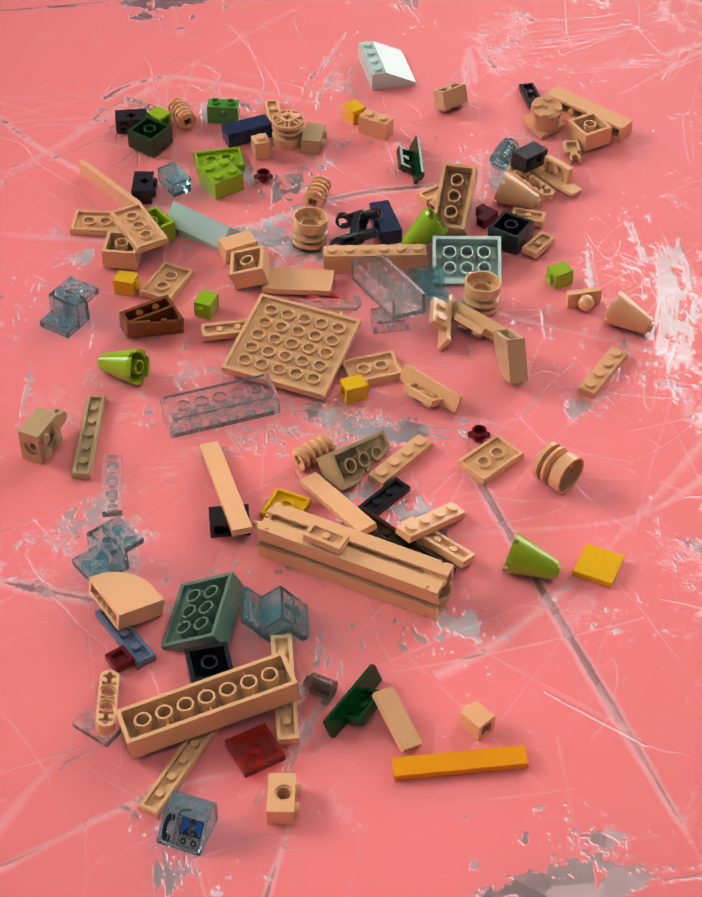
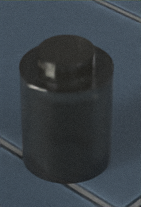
M312 672L311 675L306 676L303 687H305L306 693L331 702L337 692L338 682Z

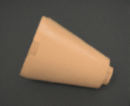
M506 172L502 178L505 181L499 184L494 202L530 210L538 208L541 199H539L540 195L510 172Z
M619 291L617 295L620 297L618 299L614 298L605 314L607 318L603 319V322L644 335L647 332L650 333L655 325L653 323L654 319L624 292Z

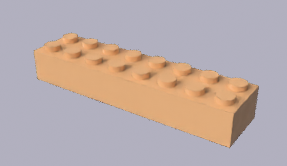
M282 651L115 711L131 759H135L300 700L301 698L297 680Z

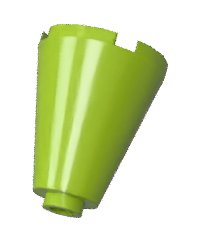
M426 206L402 238V244L427 245L432 242L433 236H443L449 230L445 224L441 225L440 217L431 208Z
M140 348L102 353L98 358V366L100 370L130 384L140 385L144 382L142 381L144 376L147 377L149 374L150 358L146 356V351Z
M517 533L502 571L552 580L553 577H558L561 566L558 565L559 561L522 534Z

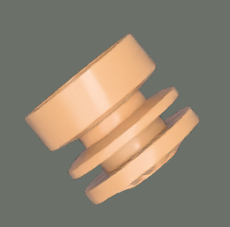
M281 110L272 116V143L276 148L285 151L301 148V138L305 127L303 114L295 110Z
M310 206L302 207L294 212L292 241L295 246L304 250H318L326 245L329 218L327 212Z
M487 271L469 273L464 280L462 303L485 316L493 315L497 312L499 306L501 279Z
M551 442L538 454L532 473L534 477L541 479L544 483H548L551 488L563 494L568 492L580 478L584 468V461L573 452H568L565 447H562L557 442Z

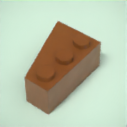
M168 294L119 312L120 327L127 338L184 333V318Z

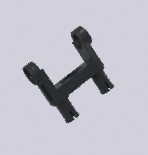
M380 207L367 211L361 209L352 213H338L335 220L336 225L340 228H350L349 234L335 237L330 241L329 245H361L365 240L377 238L378 233L375 227L367 230L366 228L369 220L382 217ZM344 218L347 222L341 223L339 219Z

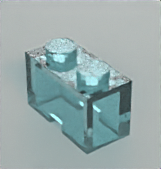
M175 162L157 168L159 182L164 187H168V192L173 197L191 191V177Z

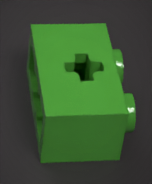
M232 98L209 99L207 104L208 123L227 124L239 121L240 100Z

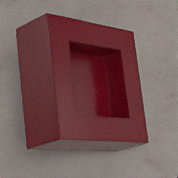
M124 645L105 654V660L117 673L135 664L134 657Z

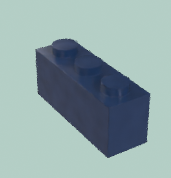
M266 114L223 124L222 138L229 148L250 143L251 136L259 133H266L268 138H270L273 131L272 123Z
M389 200L369 203V210L380 207L382 211V217L371 220L372 227H375L378 233L377 240L380 239L381 244L386 245L402 243V228Z

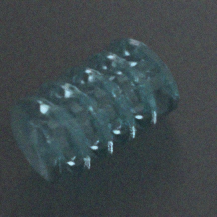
M512 138L502 139L490 156L491 165L497 170H505L511 162L512 152L519 148L518 142Z

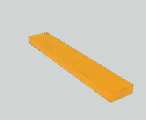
M525 745L391 758L394 781L529 767Z

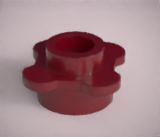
M266 168L257 170V174L254 175V179H258L261 183H266L269 179L273 178V175Z
M475 425L472 427V431L468 432V437L473 438L476 443H482L484 439L490 437V432H487L486 427L483 425Z

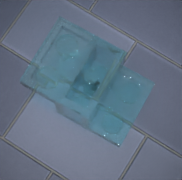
M439 266L404 268V275L407 277L408 298L416 302V304H426V301H431L433 297L443 301L448 299V292L445 291L443 268Z
M72 276L68 277L48 294L51 311L39 321L40 326L66 338L72 336L90 320L88 302L99 294L98 287Z
M119 514L86 533L89 550L73 558L72 564L88 581L89 577L101 573L125 572L129 569L127 552L143 544L144 537Z
M281 585L263 596H260L248 586L241 590V623L268 642H271L270 635H283L287 632H290L301 641L309 638L308 605Z

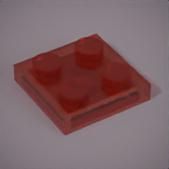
M265 723L225 740V746L245 778L286 760L285 753Z

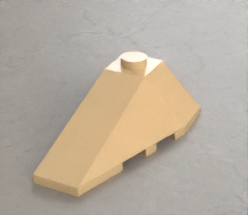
M381 430L316 458L323 477L339 489L345 490L358 484L365 473L372 469L371 467L374 463L379 461L391 446L384 430Z

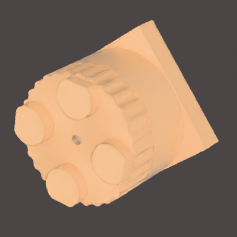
M550 94L535 98L531 104L530 113L523 116L521 120L541 140L565 128L566 125L560 119L562 104Z

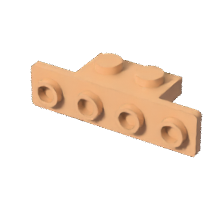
M550 154L545 156L544 165L529 171L568 196L573 197L582 192V188L571 182L573 168Z
M450 294L444 300L433 297L430 301L429 324L438 329L437 350L439 351L447 347L451 342V311L453 303L452 295Z
M455 300L452 306V318L459 322L458 326L465 330L470 328L473 330L472 334L479 338L485 336L494 341L493 330L508 329L458 300Z
M404 365L399 380L405 383L402 391L406 392L410 398L419 400L423 406L428 408L441 405L453 413L458 412L463 398L461 395L411 365Z

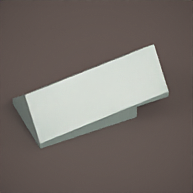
M175 201L172 202L168 216L175 222V229L179 231V236L219 251L218 239L239 233L238 230Z

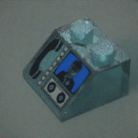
M173 790L164 808L157 843L200 856L218 820L217 803Z

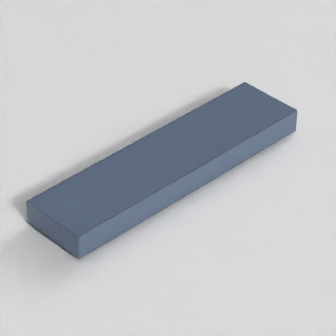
M102 609L95 611V617L119 647L124 645L134 657V665L138 670L156 661L154 652L132 626L118 631Z

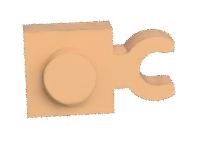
M578 139L562 141L565 157L569 156V164L573 163V159L581 163V148Z

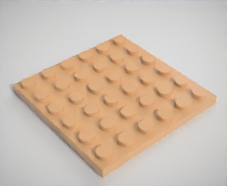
M261 293L221 366V372L325 401L361 326V320Z

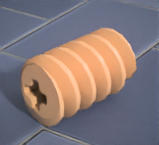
M174 98L170 101L168 111L178 126L182 129L193 127L196 124L197 118L182 98Z
M319 175L312 179L303 197L306 207H322L331 188V182L327 177Z
M321 433L317 437H313L311 440L300 444L299 447L293 448L292 458L296 467L304 471L305 467H311V463H317L316 458L334 451L335 446L327 435Z

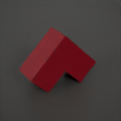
M482 203L476 207V225L483 229L487 228L498 217V211Z

